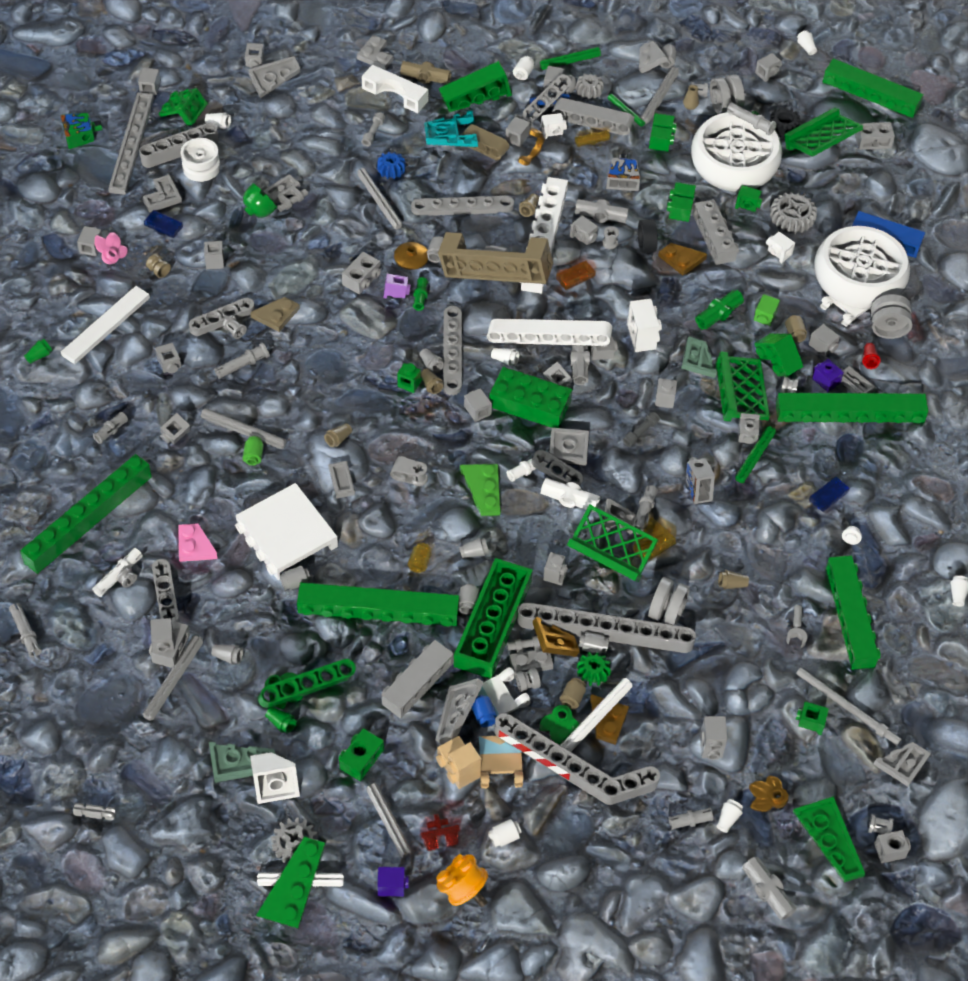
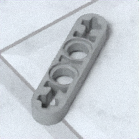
M565 74L558 76L525 108L522 113V119L530 122V124L535 122L568 90L571 85L570 77ZM565 80L566 84L562 85L559 89V84ZM554 90L556 97H550L548 91ZM537 101H543L545 107L539 108L536 104ZM534 109L536 112H534L532 118H527V113L530 114Z
M243 298L193 318L189 322L190 333L194 336H200L223 327V322L229 317L226 315L228 311L235 312L232 316H235L237 320L250 316V313L255 310L254 301L250 298ZM211 318L219 319L214 323L209 321Z
M158 559L153 563L152 571L160 618H168L167 612H171L172 621L179 622L170 564L165 559ZM159 567L164 568V575L162 576L160 575ZM162 582L170 584L166 589H161L159 585ZM164 599H171L173 601L170 605L162 604Z

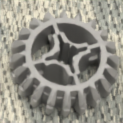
M792 192L789 195L787 193H784L783 196L779 195L773 201L770 208L772 223H776V227H781V231L787 230L788 233L790 231H793L795 234L797 231L800 233L804 230L808 231L814 225L817 217L815 203L811 202V198L806 199L805 195L800 196L799 192L797 195Z

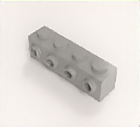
M714 199L695 203L693 217L715 264L719 265L736 261L739 247L733 240L732 232L727 228V222L721 215L720 206H717Z
M436 640L430 645L427 644L423 648L421 655L417 659H412L408 668L396 676L395 682L391 686L388 685L384 688L381 694L382 705L401 719L452 666L454 653Z

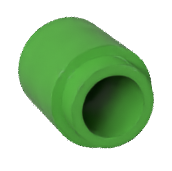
M252 436L245 442L243 461L248 465L254 466L261 463L264 447L261 438Z

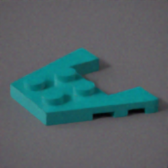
M473 110L466 111L467 115L463 116L455 114L452 119L445 120V118L425 122L426 144L478 147L477 134L459 135L457 125L474 123Z

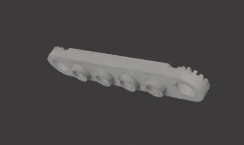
M510 196L415 199L411 203V211L414 215L417 214V216L508 213V211L510 212L514 208V200ZM503 202H504V203H505V202L507 203V202H508L509 205H508V206H504V205H502L501 203H503ZM417 205H418V206L420 205V206H422V207H424V208L418 209V208H416V207H417Z
M449 306L444 310L443 390L450 396L457 395L462 389V312L456 306ZM453 312H454V314L456 313V315H457V316H455V317H450V316H449V314H451V313H453ZM450 383H453L454 385H457V387L449 388L448 385H450Z

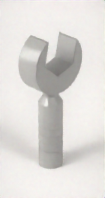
M800 605L794 606V628L788 631L786 641L789 645L790 638L797 637L802 641L801 648H803L807 641V634L801 629L802 606Z

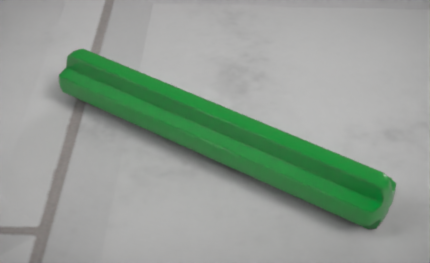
M599 47L541 60L540 67L541 70H546L548 66L559 67L600 57L601 50Z
M768 426L736 474L735 480L741 484L745 482L774 437L775 428Z

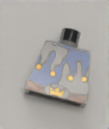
M625 153L620 154L619 158H613L608 172L606 189L639 191L640 174L637 160L629 159V155Z
M689 458L687 460L686 483L693 503L700 504L713 501L715 474L709 463L704 458Z

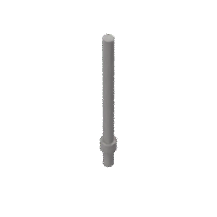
M799 668L796 673L876 730L875 733L880 737L887 738L897 746L900 744L902 739L891 732L888 726L884 723L880 724L803 668Z

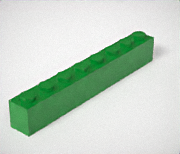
M778 393L775 403L777 422L925 423L929 412L926 394Z
M137 454L132 456L23 547L20 552L24 564L36 574L41 572L152 478L149 464Z
M300 582L297 610L298 613L303 615L338 616L346 619H375L385 622L400 621L407 624H437L445 627L457 626L459 595Z

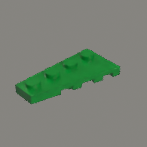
M834 797L793 809L795 816L844 883L865 876V871Z
M307 837L302 839L258 911L257 917L299 929L326 843Z

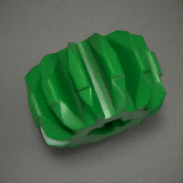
M598 651L595 655L588 652L587 657L582 655L577 663V675L582 677V681H588L589 686L596 683L599 687L601 682L606 683L611 674L610 661H606L605 655L600 657Z

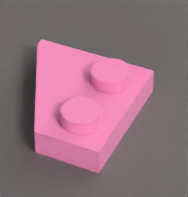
M198 523L179 525L180 562L218 559L216 550Z

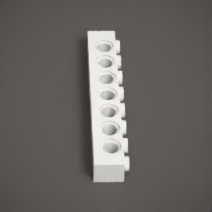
M548 177L546 184L543 183L541 194L543 196L539 197L538 206L540 208H537L535 213L537 221H533L532 231L534 233H530L529 240L530 237L548 238L552 255L567 194L568 180ZM521 283L522 291L542 294L544 284Z

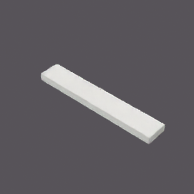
M135 286L61 351V355L73 364H76L150 299L149 294Z

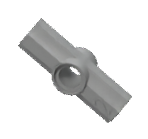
M577 199L575 214L593 217L599 223H604L607 220L626 223L629 209L612 206L607 200L591 202Z
M572 345L570 366L572 367V382L576 383V385L588 383V367L590 363L588 345Z
M758 856L749 859L742 869L755 885L758 897L770 905L780 920H786L796 912L797 908L784 892L782 882L776 875H771Z

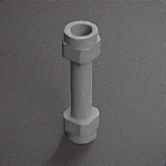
M377 112L374 115L373 124L368 133L364 134L361 141L364 146L369 147L373 143L374 134L378 127L384 123L385 115L383 113Z

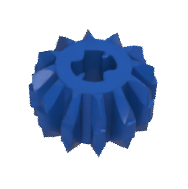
M388 151L387 154L382 153V156L378 158L377 170L381 177L386 176L387 180L389 178L395 180V177L401 178V175L405 172L406 162L401 154L397 155L396 152L390 153Z

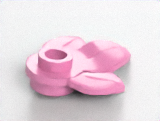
M115 232L110 233L106 239L99 235L95 236V247L102 253V260L106 264H115L119 259L127 255V247L121 245L120 237Z

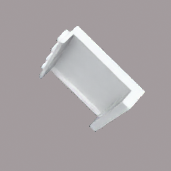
M296 483L236 515L237 523L235 526L240 534H244L248 546L256 550L255 553L258 559L265 562L267 571L270 575L274 574L277 580H280L281 571L326 546L331 551L338 547L337 535Z

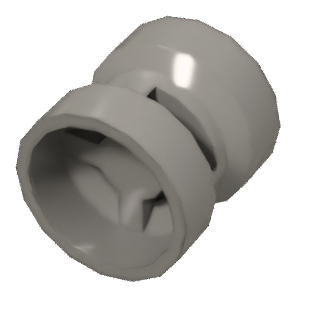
M536 668L529 669L525 673L522 671L515 673L520 693L527 691L528 688L537 689L541 687Z

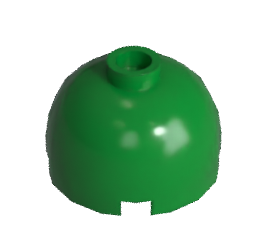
M252 184L245 191L243 203L246 208L244 210L251 217L255 215L258 218H264L277 209L274 202L266 194L262 193L257 185Z

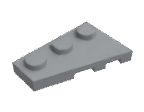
M295 56L248 69V74L260 98L300 73V67Z

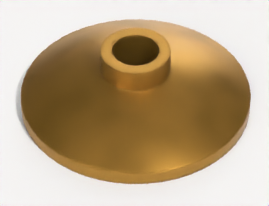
M406 242L396 248L394 260L397 265L404 269H419L429 260L427 257L428 250L420 243Z

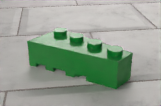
M499 61L439 88L442 100L449 112L468 108L473 103L477 105L483 104L485 100L489 99L493 101L498 100L500 96H512L506 73Z

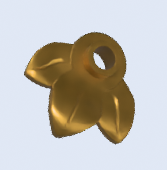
M769 775L766 782L755 781L749 785L750 792L756 797L750 808L755 811L767 812L773 807L782 808L788 802V793L782 788V782L777 777Z

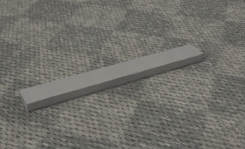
M137 92L108 188L109 193L124 195L127 193L153 105L154 94Z

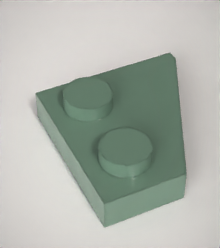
M688 336L681 368L715 378L717 370L712 366L711 362L713 359L708 352L706 341Z

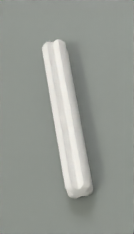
M260 872L257 875V883L259 886H274L282 873ZM316 873L313 886H343L344 875L342 873Z

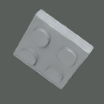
M552 428L549 454L566 464L586 465L589 431Z

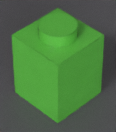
M763 294L756 308L754 321L771 326L777 314L780 300Z

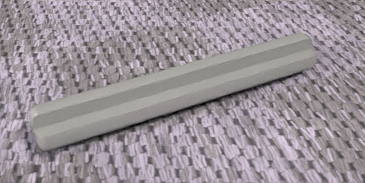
M376 783L368 785L367 792L401 858L410 856L411 848Z

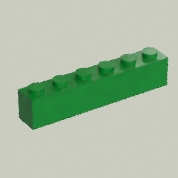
M833 59L826 68L823 83L911 118L918 111L924 95L836 59Z
M852 555L829 557L826 571L851 669L875 668L881 654L879 647H876L875 631L871 629V615L866 610L867 600L862 595V581L857 576V563H854Z

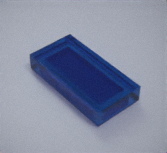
M154 210L144 220V226L172 238L183 228L182 222Z
M835 477L812 494L809 501L824 512L846 495L850 488L838 477Z

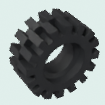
M781 107L779 110L775 109L771 113L770 121L776 122L775 132L779 134L778 137L780 138L781 136L785 138L787 132L799 127L800 115H797L796 111L793 112V109L787 110L788 108L785 107L783 110Z

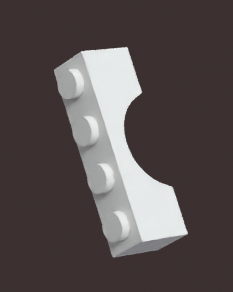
M372 65L362 76V89L375 95L385 91L396 92L403 97L404 107L416 113H419L428 102V89L382 68Z

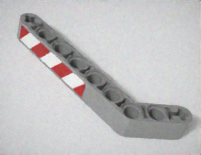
M502 713L496 717L494 732L498 738L607 805H613L650 793L658 786L660 772L655 767H645L612 778L513 716ZM524 735L526 738L519 739L517 736ZM535 746H542L544 749L537 750ZM557 756L560 757L562 760L555 761L552 759V757ZM570 768H578L579 772H573ZM593 778L597 783H590L588 779ZM631 783V784H633L635 787H634V788H628L625 784ZM611 789L615 794L610 795L606 790Z

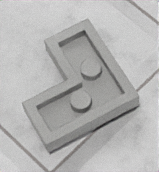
M373 35L358 52L357 59L386 70L392 63L393 56L382 52L387 46V40Z
M170 175L153 179L157 192L143 196V201L149 213L182 202L181 196Z

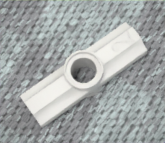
M549 478L544 480L540 493L559 500L563 506L568 508L577 506L587 510L589 504L597 508L600 501V496L583 491L576 483L568 482L564 484Z

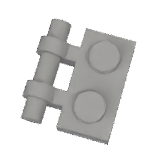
M290 174L263 190V193L274 204L281 203L277 206L280 212L290 209L294 203L301 202L308 195L306 189L299 191L301 188L300 183Z
M537 636L527 640L515 639L514 642L506 643L508 651H516V654L509 655L514 676L516 672L522 671L525 673L532 668H536L538 672L553 669L551 654L542 652ZM533 647L534 651L523 652L522 648Z

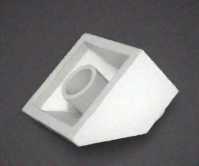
M272 752L250 756L258 804L300 797L295 763Z

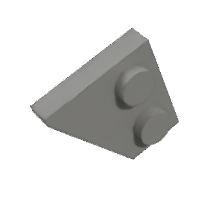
M654 41L640 47L639 70L642 73L669 60Z
M912 742L905 745L902 749L892 751L890 755L877 758L873 765L909 787L931 753Z

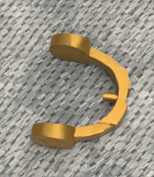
M531 128L529 131L530 135L537 137L535 147L530 155L521 156L518 159V162L525 166H529L531 160L538 156L544 144L545 138L542 132L535 128Z

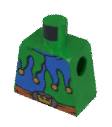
M88 113L61 115L68 149L93 142V132L103 130L101 121L90 122Z

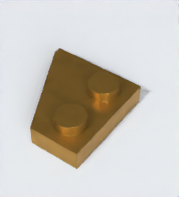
M674 243L668 244L658 253L662 260L683 276L707 259V254Z
M539 617L532 621L542 652L573 657L580 653L575 636L562 631L554 625L548 627L542 624V619Z
M591 694L590 704L592 711L604 698ZM617 703L595 726L596 738L616 745L629 706Z

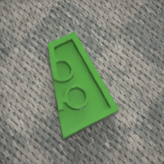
M498 464L460 465V471L464 475L480 515H500Z

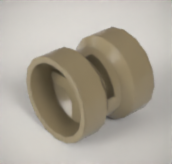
M159 254L151 255L146 262V267L154 271L158 278H164L171 270V265L167 261H163Z

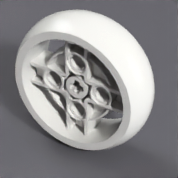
M727 112L713 116L700 126L691 144V157L695 169L705 181L723 190L739 192L742 185L754 189L759 188L776 174L782 160V146L775 130L768 136L766 132L754 129L752 124Z
M850 226L839 229L830 234L821 243L815 255V274L822 289L836 301L850 307L871 309L872 303L883 295H900L909 281L910 263L903 246L891 235L872 227Z

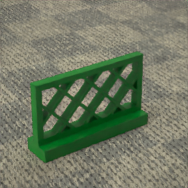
M835 107L785 134L786 149L790 151L797 149L813 157L863 130V125L840 115V109Z
M721 351L715 364L724 421L740 418L741 413L760 415L759 420L768 421L770 415L761 359L728 356V352ZM730 363H736L740 368L736 370ZM747 365H756V370H751ZM742 369L749 374L747 378L740 373ZM733 377H738L742 382L737 384ZM752 377L759 382L757 386L749 381ZM744 384L752 389L749 393L742 388ZM737 390L744 395L742 399L735 395ZM754 392L761 396L759 401L752 396ZM748 398L754 405L750 407L744 400ZM740 405L747 411L737 412V406ZM759 407L763 414H759L753 409Z
M589 504L567 546L639 582L642 577L641 574L659 539ZM592 510L599 514L601 521L590 524L589 515ZM613 520L616 522L618 530L608 533L605 522ZM602 524L605 534L594 537L592 527ZM589 528L591 539L584 541L578 538L582 530ZM630 529L633 531L635 539L625 542L622 531ZM619 532L622 543L612 546L609 535ZM606 537L609 547L599 549L596 540ZM644 538L652 540L649 549L642 551L639 540ZM636 541L639 552L629 555L626 544ZM623 546L626 556L616 558L613 549ZM641 556L642 563L639 569L632 566L630 557Z

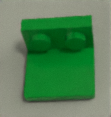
M197 88L186 89L180 92L175 91L170 95L167 103L162 106L159 115L162 117L179 113L187 126H191L208 103Z

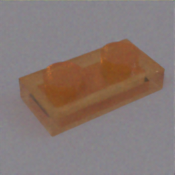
M585 260L556 274V279L565 290H568L595 277L596 272Z

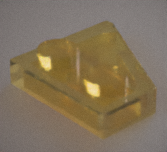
M651 517L648 520V525L643 532L659 539L649 558L651 560L676 544V538L654 518ZM648 538L639 540L641 550L649 549L652 540ZM636 542L633 546L635 553L639 552Z

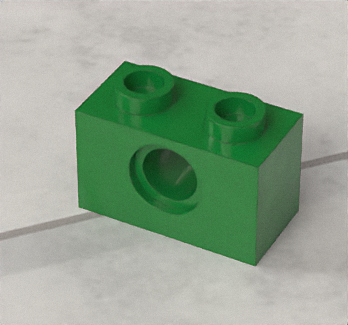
M364 728L359 734L356 733L353 736L351 745L347 750L344 749L338 758L340 770L360 782L384 751V740ZM358 752H363V753H365L364 755H361V756L356 755V753H358Z

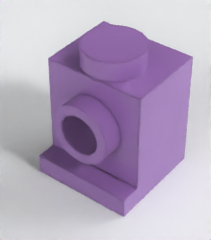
M387 274L383 298H387V295L394 298H405L406 295H409L411 284H408V277Z

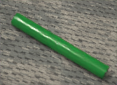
M613 94L608 96V100L621 111L631 114L634 117V122L640 127L645 125L644 120Z

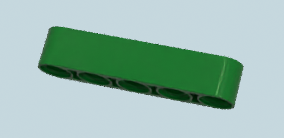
M342 659L267 685L260 692L258 702L262 707L270 708L345 682L354 674L356 666L352 660ZM340 667H347L349 674L342 673ZM321 674H329L330 680H324ZM302 680H309L312 686H304ZM283 687H291L293 693H285ZM264 693H271L274 699L272 701L266 700Z

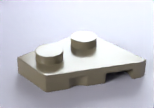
M283 297L252 311L250 315L252 319L280 332L300 309V305Z

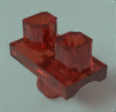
M433 814L434 821L426 822L427 829L435 827L436 830L419 834L420 841L424 842L426 850L432 851L439 849L437 837L441 836L445 838L446 847L458 845L457 833L460 829L459 825L441 828V826L448 824V819H439L438 814Z

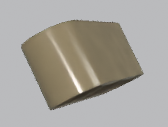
M473 124L469 125L461 134H477L478 147L469 148L494 160L501 159L510 148L509 143L505 139Z

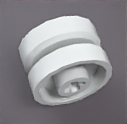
M195 138L187 141L182 146L180 151L182 167L187 178L203 182L216 177L220 171V161L217 145L207 138Z

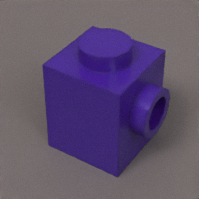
M827 359L815 366L812 379L829 392L841 383L844 372Z
M378 867V896H404V889H409V875H405L404 867Z

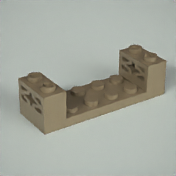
M446 232L438 251L444 275L448 278L547 284L553 266L548 238L530 237L525 253L467 249L463 233Z

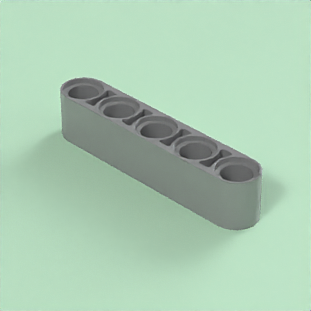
M558 98L552 114L561 113L563 120H566V122L620 135H628L634 122V117L629 113L566 98Z
M206 123L143 145L139 149L141 164L146 168H150L181 157L180 151L182 146L191 139L207 138L217 144L219 141L217 125Z

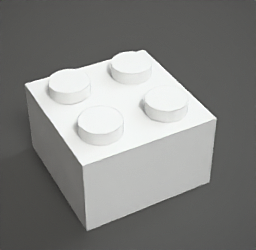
M651 299L630 301L627 327L634 351L656 350L657 342L660 341L659 330L662 328L660 319H657L656 306H653Z

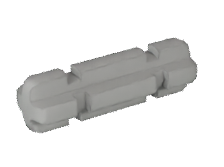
M75 803L73 813L75 816L85 815V817L98 819L105 817L106 820H114L116 810L114 807L104 808V806L91 804L84 806L83 803Z

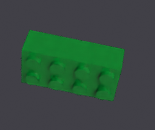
M502 367L489 394V400L492 403L493 409L551 428H559L571 404L572 389Z

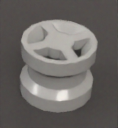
M784 376L780 393H796L799 379L795 378L792 380Z

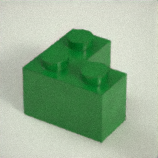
M769 334L754 343L757 355L760 359L771 360L773 371L777 376H789L804 367L791 334Z

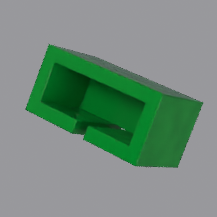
M655 113L649 149L669 152V147L673 145L675 137L672 133L676 132L677 123H674L675 116Z
M675 183V188L671 189L669 199H672V201H668L667 211L670 212L669 219L689 222L696 185Z

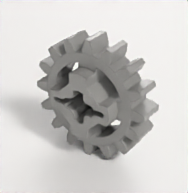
M290 818L287 819L286 825L280 822V830L274 829L275 836H271V841L274 843L272 844V850L276 851L277 858L282 856L283 863L291 859L305 837V833L309 838L318 840V833L314 831L313 824L307 826V820L299 823V818H296L295 822H291ZM281 841L285 844V849L281 846Z

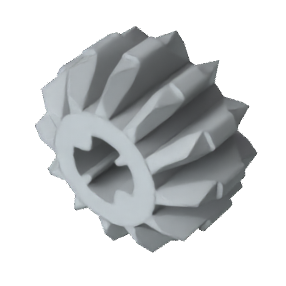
M591 72L589 75L584 73L583 76H579L576 83L577 94L582 96V99L588 98L590 100V98L596 100V97L601 96L604 88L602 78L598 77L597 74L591 75Z

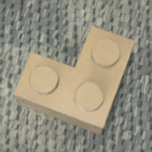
M457 736L437 747L436 760L441 768L444 767L446 769L449 781L452 784L455 783L458 789L480 778L481 757L471 742L465 745L460 736Z

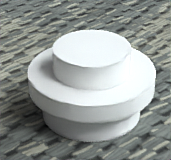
M849 526L843 531L842 538L846 543L855 545L861 541L862 534L857 527Z

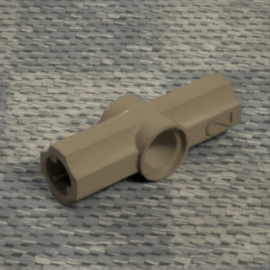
M403 61L400 75L417 78L423 84H428L430 81L449 84L451 71L435 68L430 62L416 64Z

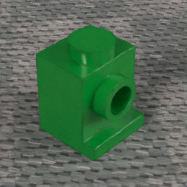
M742 185L737 196L735 209L740 207L756 212L757 208H761L763 199L760 198L762 191Z
M404 363L397 373L398 387L415 393L422 382L421 369L415 367L414 364ZM410 380L411 384L406 383L405 381Z
M805 701L803 708H798L795 720L799 721L798 727L818 732V735H822L829 708Z

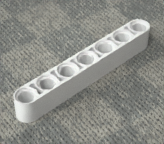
M493 319L489 324L487 339L492 343L605 346L610 343L613 327L606 321Z

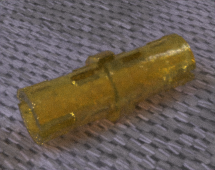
M608 130L595 133L592 131L586 135L576 136L575 144L577 147L589 144L595 145L598 142L610 140V134Z

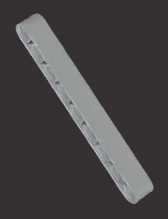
M523 603L518 608V624L526 629L535 630L532 621L539 617L542 619V624L548 627L554 625L573 636L580 637V635H584L585 631L602 634L604 637L609 638L610 642L680 653L691 652L696 638L694 630L688 627L533 603Z

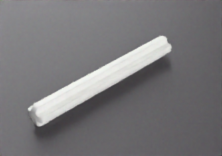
M623 678L560 746L571 752L632 688L631 681Z

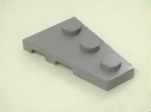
M479 678L449 686L435 739L440 744L446 743L458 736L484 683Z

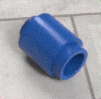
M485 695L477 696L472 706L477 723L483 728L490 727L495 724L497 717L490 697Z

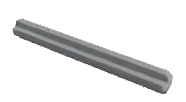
M671 67L642 114L641 119L646 124L649 123L678 76L679 68Z
M365 168L359 169L357 171L359 178L395 230L402 228V221Z
M205 408L202 410L201 418L248 437H259L263 443L276 448H285L286 440L210 409Z
M197 635L192 637L144 710L143 717L152 721L202 646L203 639Z

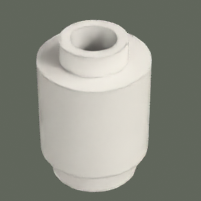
M524 56L518 61L513 69V74L517 79L526 80L534 68L533 59Z
M511 819L492 827V830L488 832L494 847H503L520 839L519 834L522 833L517 821L513 822Z

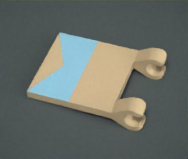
M479 736L481 788H489V774L514 773V786L516 788L523 787L521 751L497 736Z

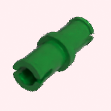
M424 277L418 278L417 287L413 294L415 297L413 307L417 311L424 309L425 299L428 296L427 286L429 281Z

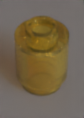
M417 543L413 547L408 561V567L413 572L420 573L426 571L432 554L431 547L425 543Z

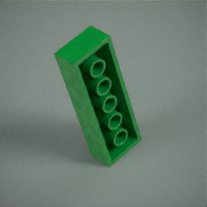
M495 558L454 653L455 668L489 679L493 678L518 617V608L523 604L532 583V569Z

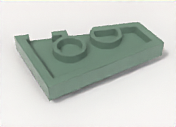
M209 742L215 783L253 776L250 756L270 752L275 754V750L251 746L243 748L236 747L234 744H227L226 746L217 745L216 742Z

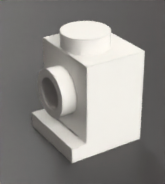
M561 113L542 115L541 130L545 139L548 136L563 135V130L567 129L566 120H563Z
M778 232L768 238L766 245H768V251L778 257L780 263H783L793 254L795 242Z

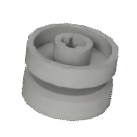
M737 74L728 75L725 78H713L710 81L711 103L717 114L727 113V110H729L727 107L731 102L739 107H744V88Z
M896 294L883 295L872 303V329L877 336L895 339L906 335L911 330V304L906 297Z
M663 577L654 594L648 618L659 621L665 613V624L677 625L687 604L690 586L680 583L673 592V580Z

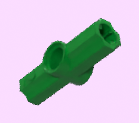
M733 290L721 299H714L706 310L695 317L697 326L701 330H706L717 321L726 320L731 311L744 303L742 293L738 290Z

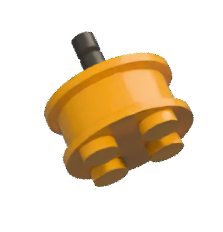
M471 854L457 855L452 863L437 875V889L442 893H446L448 901L454 906L461 905L473 898L482 908L487 904V900L479 891L487 881L488 872L485 868L479 867L476 864L477 860Z

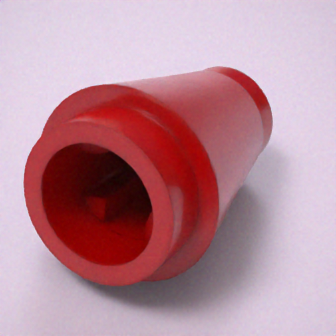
M867 343L864 346L862 363L867 369H875L879 366L881 359L875 345Z

